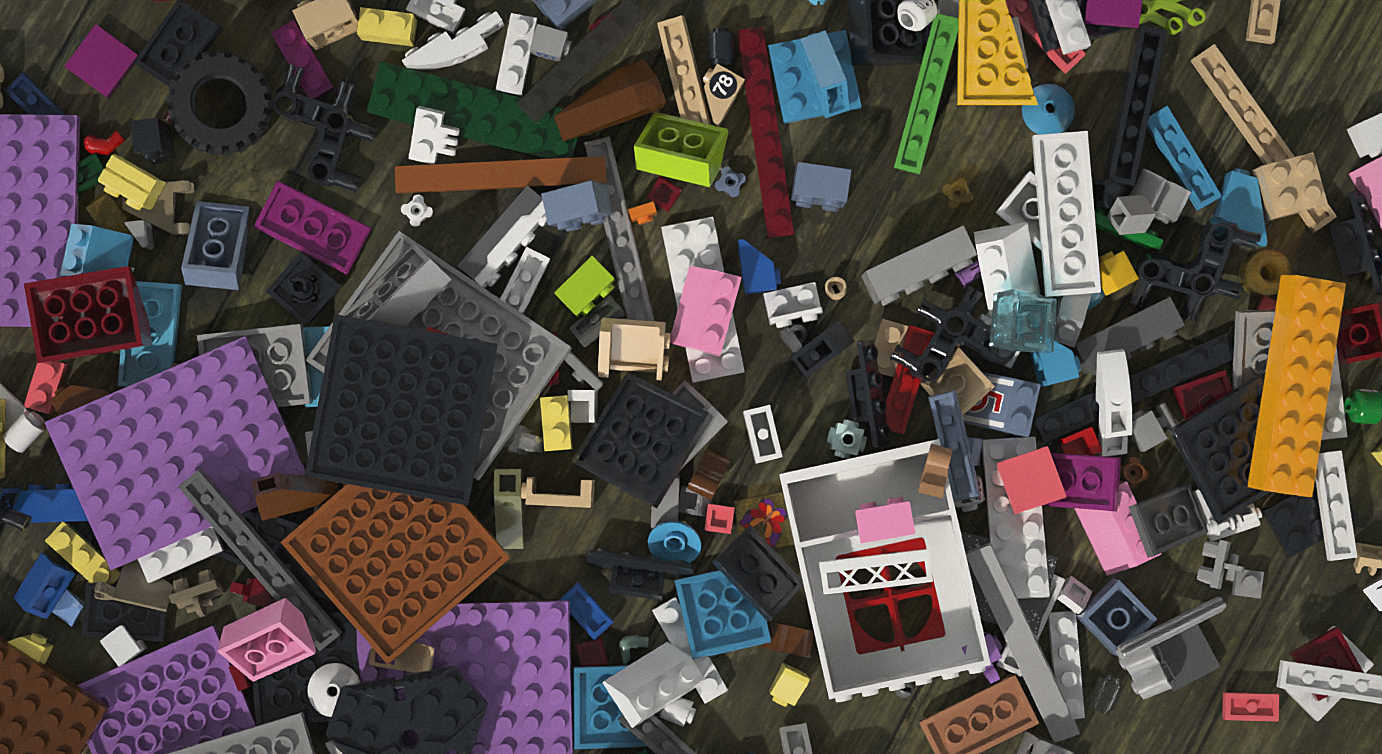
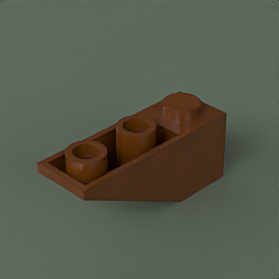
M275 473L251 480L262 521L325 504L340 491L337 482L294 474Z

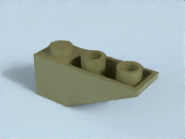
M494 469L496 540L504 549H524V499H521L524 469Z

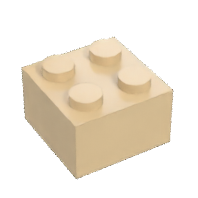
M305 0L297 5V9L292 10L305 39L315 50L357 32L359 18L350 0Z
M1313 152L1263 165L1253 170L1254 177L1258 178L1261 203L1266 221L1316 209L1328 204Z

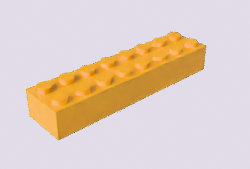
M1281 275L1247 487L1305 497H1312L1346 283L1299 275Z

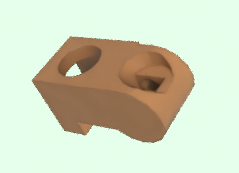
M935 444L930 445L918 493L938 498L943 497L953 449Z

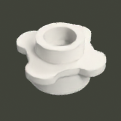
M415 195L410 203L403 204L401 207V212L408 216L410 224L415 227L419 226L422 221L433 214L432 208L427 207L421 195ZM416 208L419 209V212H418V213H415V212H414V210H415Z

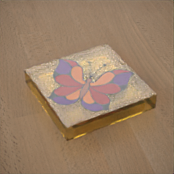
M783 492L733 501L739 534L751 525L771 548L795 544Z

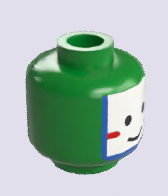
M1354 390L1344 403V410L1348 413L1349 419L1354 423L1377 424L1382 420V394L1377 390Z

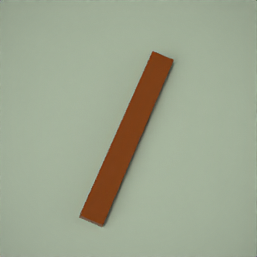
M605 156L395 166V188L397 194L525 188L527 185L529 187L571 186L591 180L607 184Z

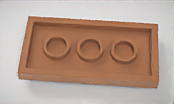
M1015 674L918 721L934 754H979L1039 724Z

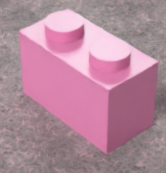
M903 497L887 499V505L878 507L876 506V501L859 504L860 510H855L861 543L915 534L910 501L904 502Z

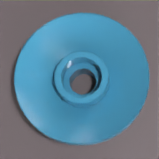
M1042 84L1033 88L1038 105H1022V117L1027 127L1038 135L1062 133L1070 126L1075 113L1074 102L1070 94L1062 87L1054 84ZM1047 104L1054 106L1053 113L1046 111L1045 107Z
M667 521L658 524L652 529L648 538V547L653 556H657L662 560H684L690 563L700 553L701 539L691 526L679 521Z

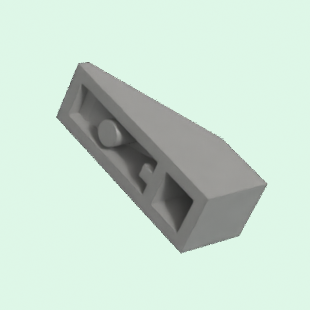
M1092 293L1059 296L1047 329L1048 337L1056 342L1075 347Z

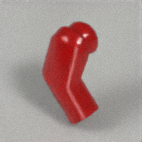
M115 131L107 139L88 135L84 138L85 149L92 154L109 155L126 140L118 131Z

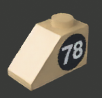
M717 64L714 70L708 69L702 82L705 83L704 94L713 126L720 127L744 86L745 79Z

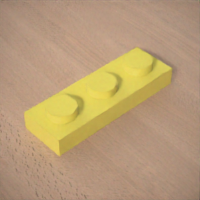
M62 522L45 540L89 582L116 584L118 582L121 570L119 568L110 570L104 555L68 522Z

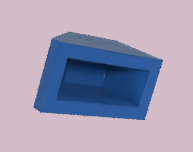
M744 239L738 240L744 295L776 291V284H781L779 268L774 269V263Z

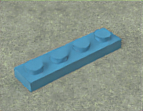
M1168 106L1149 116L1147 129L1181 186L1191 192L1189 199L1196 211L1222 197Z

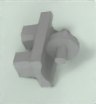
M1220 540V542L1205 541L1202 555L1216 558L1214 569L1200 566L1197 580L1210 584L1212 588L1221 589L1225 569H1228L1226 580L1234 581L1236 571L1244 573L1245 567L1237 566L1239 555L1231 554L1229 564H1227L1230 542Z

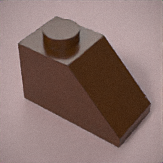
M66 384L54 392L56 396L49 401L58 414L63 415L114 392Z

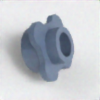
M724 167L721 170L720 180L715 183V188L718 191L728 193L731 197H737L740 193L739 188L745 182L746 177L743 173L732 171L730 167ZM728 180H732L733 183L728 184Z

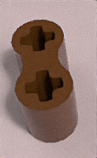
M707 448L687 489L711 500L730 463V459Z
M771 620L767 621L771 642L761 644V647L802 657H811L815 639L814 630Z

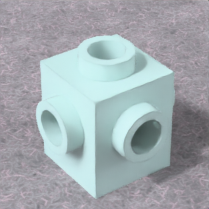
M844 419L843 424L836 423L835 428L830 427L827 442L831 443L829 449L835 450V456L850 459L851 455L857 456L859 451H864L867 436H863L864 430L858 428L859 423ZM846 434H850L853 438L852 443L849 445L843 442V437Z

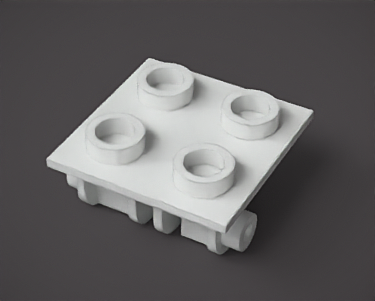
M1200 490L1193 491L1209 533L1207 535L1210 542L1261 525L1259 518H1262L1259 508H1255L1253 503L1225 521L1218 523L1214 520Z

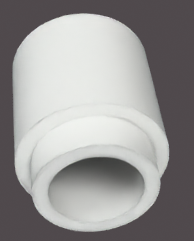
M680 697L657 713L660 714V718L684 727L685 723L691 724L696 709L692 708L694 702Z

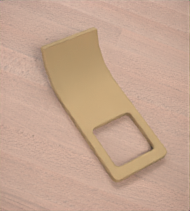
M413 642L396 657L395 665L376 662V651L371 646L369 665L413 673L431 670L435 648Z

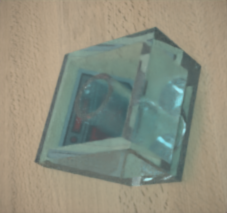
M1017 289L994 293L990 346L1009 351L1052 353L1054 348L1057 299Z

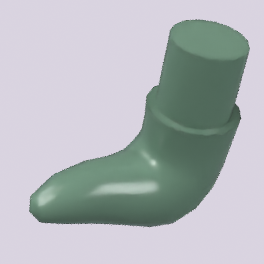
M629 635L621 639L619 648L623 664H628L631 648H648L649 637Z

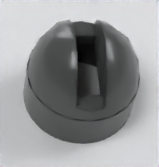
M914 682L905 683L906 687L911 688L910 692L899 689L894 691L895 694L901 698L910 697L915 690Z

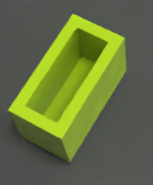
M591 256L554 294L577 317L581 314L585 317L595 308L596 305L593 302L600 295L605 298L615 288L612 285L615 282V278Z

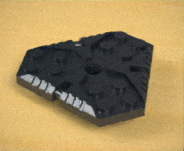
M457 665L405 674L402 679L397 680L393 676L349 684L341 687L325 735L342 754H448L449 749L456 751V754H471L489 703ZM404 689L406 698L399 699L398 690ZM409 729L417 732L419 736L418 742L410 740L407 734Z

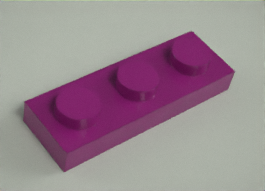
M294 20L271 33L288 63L295 65L294 73L296 74L298 67L305 69L300 84L309 98L317 100L335 90Z

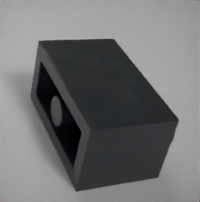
M159 118L131 121L134 153L143 157L144 160L151 161V164L167 163L168 158H175L172 128L170 125Z

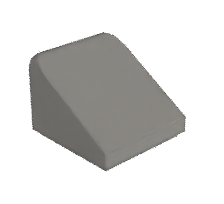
M144 220L125 222L128 229L143 248L148 250L154 248L151 223Z
M681 486L678 512L706 517L708 503L711 504L712 499L709 500L687 489V486Z

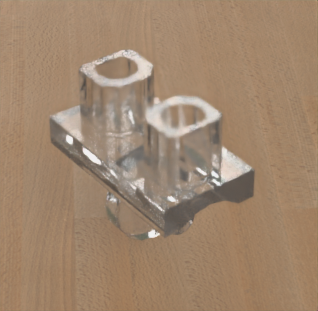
M516 425L514 432L504 447H507L508 451L526 455L527 451L541 453L544 439L543 437L533 435L534 429Z

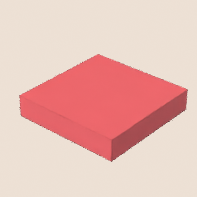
M1048 446L996 464L1014 515L1067 497Z

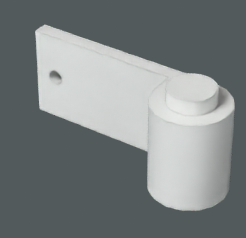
M0 383V398L6 399V432L2 437L8 446L17 452L23 453L45 430L43 425L44 419L38 413L31 412L28 408L23 407L24 405Z

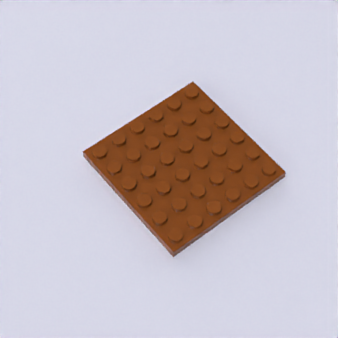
M346 484L281 541L284 547L387 664L393 661L511 558L466 505Z

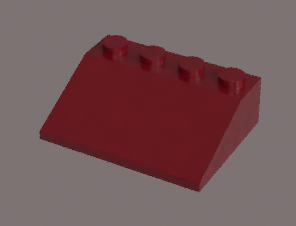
M131 266L24 283L37 363H49L153 345L148 317Z

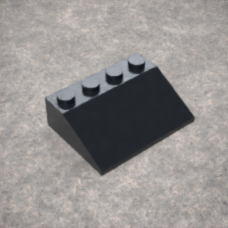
M848 0L851 65L892 66L922 64L932 21L921 31H912L904 28L898 19V6L904 0Z

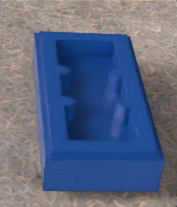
M579 582L558 600H569L570 614L594 640L614 622Z

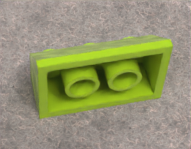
M654 112L634 145L636 169L710 187L721 167L728 129Z

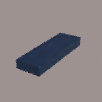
M24 72L4 90L28 115H67Z

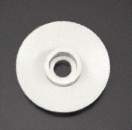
M329 663L317 669L311 676L308 684V697L312 706L319 713L331 717L341 687L360 683L361 681L356 672L349 666L341 663ZM330 686H334L337 688L338 692L336 696H331L329 694L328 690Z

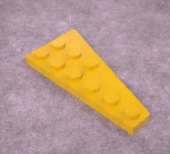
M959 0L957 105H1038L1022 57L1023 54L1014 25L1008 12L1006 0Z

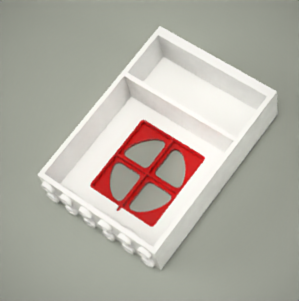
M939 439L779 474L829 699L835 698L836 702L851 700L852 694L861 692L863 697L879 693L878 689L889 687V691L905 688V683L913 681L916 682V685L928 684L932 682V677L942 676L943 680L959 677L958 672L968 670L970 674L986 671L985 666L991 665L948 476L942 498L917 492L930 445L941 446ZM903 497L904 502L910 501L915 534L866 543L860 542L855 510H860L859 504L876 501L877 507L887 505V499ZM930 550L933 582L902 590H896L893 586L884 587L882 594L856 600L850 598L849 592L825 595L823 593L819 566L821 561L887 554L893 551ZM925 561L917 562L926 574ZM885 566L880 572L881 576L887 581H892L889 566ZM846 570L844 572L850 575L853 570ZM839 571L827 573L828 587H840L847 577ZM849 580L845 586H850L851 581ZM929 594L932 597L930 617L920 633L912 638H907L903 632L898 602L902 599ZM886 604L889 608L895 635L892 642H882L868 635L857 623L854 611L864 607ZM967 645L966 655H965L964 652H963V650H962V647H964V646Z

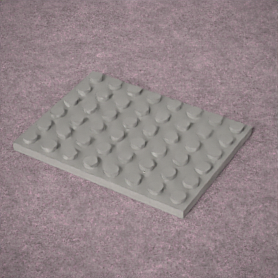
M398 231L338 315H343L413 244L418 246L451 278L447 283L446 289L436 295L429 302L428 307L410 321L408 328L426 331L429 326L452 336L498 344L474 478L479 481L572 348ZM333 323L306 359L308 363L323 373Z

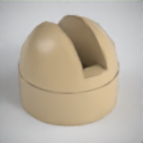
M840 277L830 278L825 284L827 296L833 300L843 298L847 291L845 281ZM836 285L839 293L835 294L831 286Z

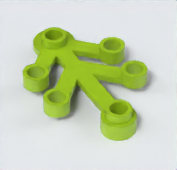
M1142 0L1141 8L1144 14H1140L1139 24L1149 21L1167 30L1168 34L1175 35L1183 28L1182 20L1178 17L1167 19L1154 11L1162 8L1187 20L1191 26H1198L1203 23L1206 16L1202 9L1196 8L1191 10L1177 3L1182 0ZM1194 13L1198 15L1199 21L1194 19ZM1171 22L1176 24V30L1171 27Z

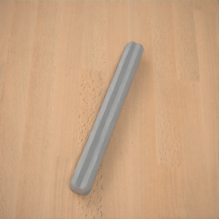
M1217 596L1120 644L1116 648V654L1119 655L1121 660H1126L1222 612L1226 608V603L1222 597Z

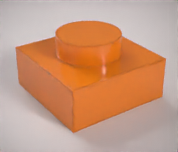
M654 201L628 209L632 223L637 221L638 225L653 221L652 216L657 215Z

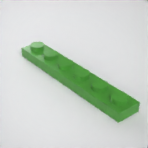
M937 13L933 20L896 158L895 169L919 175L921 173L958 35V18Z

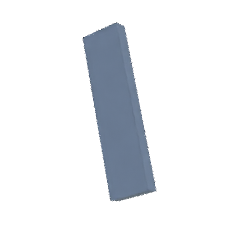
M957 391L929 397L940 444L943 447L953 449L948 469V479L953 501L957 502L981 496Z

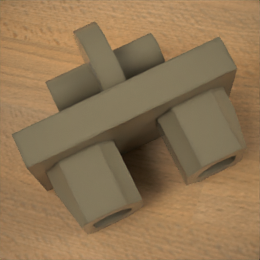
M211 570L199 572L197 574L199 585L191 587L188 578L173 581L174 594L169 595L170 602L172 604L175 603L179 609L186 607L188 614L196 611L199 617L206 616V608L214 605L212 598L225 594L224 586L217 582Z

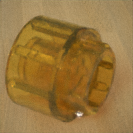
M1270 249L1248 256L1242 262L1239 270L1240 283H1243V288L1249 294L1256 297H1268L1278 294L1281 275H1292V267L1286 256ZM1262 267H1266L1270 271V278L1268 280L1263 279L1261 276Z

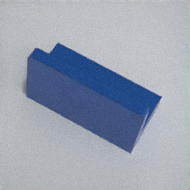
M41 553L14 595V599L24 611L48 619L75 573L69 568L54 563L46 554Z

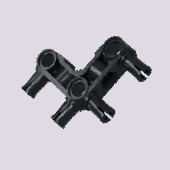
M289 64L283 85L277 88L276 94L272 99L275 113L289 122L295 124L301 122L317 128L320 136L315 151L311 152L308 164V175L313 183L326 187L336 185L356 193L358 185L348 181L359 184L361 176L338 170L337 164L346 136L352 135L372 143L374 139L373 134H375L377 126L354 120L355 117H353L349 107L356 86L349 84L347 93L344 94L347 83L340 81L334 103L327 104L300 95L298 89L305 69L298 67L294 76L296 67ZM281 99L291 100L292 107L290 110L281 111L277 108V104ZM335 115L342 117L344 120V124L337 129L329 125V119ZM322 165L327 168L328 173L326 177L317 179L313 176L312 172L316 166Z
M1213 217L1207 221L1199 238L1200 247L1196 258L1191 262L1185 264L1170 260L1168 256L1162 254H1142L1136 264V274L1139 279L1136 280L1137 282L1129 303L1135 306L1140 304L1139 307L1145 308L1152 286H1161L1186 293L1188 297L1180 316L1187 320L1191 318V321H1197L1203 300H1206L1209 296L1220 294L1239 300L1241 296L1239 292L1243 291V283L1221 279V273L1233 244L1257 250L1259 244L1256 243L1260 242L1261 234L1239 229L1236 223L1226 221L1222 217ZM1216 227H1225L1224 234L1218 237L1213 236V231ZM1150 262L1157 264L1154 271H1143L1146 264ZM1199 277H1208V281L1203 286L1195 285Z
M967 287L958 306H954L951 309L946 308V310H943L924 298L916 313L937 324L936 327L938 328L922 355L917 356L898 344L890 360H894L910 369L912 376L918 378L920 382L926 385H932L939 380L949 365L948 360L954 349L960 345H966L981 353V357L990 362L1006 365L1013 359L1018 350L1015 347L1018 313H1014L1005 332L1000 333L971 315L978 301L983 296L981 292L976 291L973 298L970 299L974 292L972 287ZM957 319L962 323L963 328L959 331H952L948 326V322ZM999 345H1004L1009 349L1010 355L1005 358L999 357L995 352V348ZM926 365H932L935 367L937 374L928 378L922 374L921 369Z

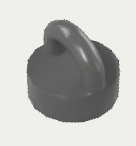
M798 324L791 328L786 326L779 332L780 337L793 353H796L803 347L802 343L807 338L806 329ZM796 331L800 332V337L798 339L794 335Z

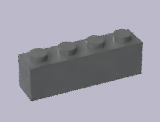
M1168 297L1076 342L1075 347H1071L1074 355L1078 356L1083 373L1092 372L1095 376L1097 371V352L1123 349L1126 360L1132 357L1130 352L1138 348L1141 352L1155 346L1154 340L1162 336L1164 340L1170 339L1178 335L1177 329L1185 325L1171 297Z

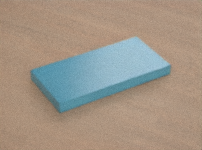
M136 281L148 317L153 345L121 350L118 386L128 387L170 369L171 363L175 364L182 285Z

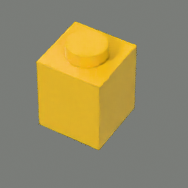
M1111 251L1098 258L1100 262V284L1106 296L1139 279L1124 251L1116 255Z

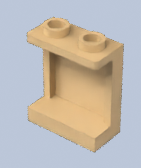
M602 318L599 337L598 377L609 378L610 370L657 373L656 380L662 381L663 371L668 372L669 356L664 355V349H669L670 333H665L666 322Z
M527 477V482H522L521 499H526V505L591 508L594 503L595 480H581L580 495L537 493L536 477Z

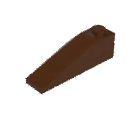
M641 60L619 67L556 114L554 118L564 142L659 111L666 104V100L657 76L646 61Z

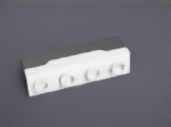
M527 185L458 264V267L483 288L487 285L492 287L501 275L498 272L504 265L509 267L518 257V254H516L517 250L522 245L524 247L528 246L534 239L535 234L533 232L539 225L544 227L548 223L542 197Z

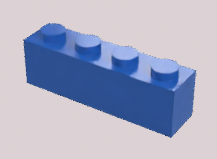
M55 484V490H45V485H28V491L20 492L13 508L21 513L32 516L30 523L88 521L75 490L72 489V484Z

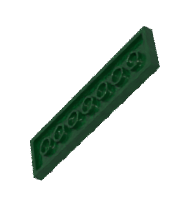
M381 61L379 63L366 111L368 114L414 125L416 110L419 106L445 112L443 125L459 128V135L456 137L541 159L574 157L579 137L563 142L554 118L563 108Z

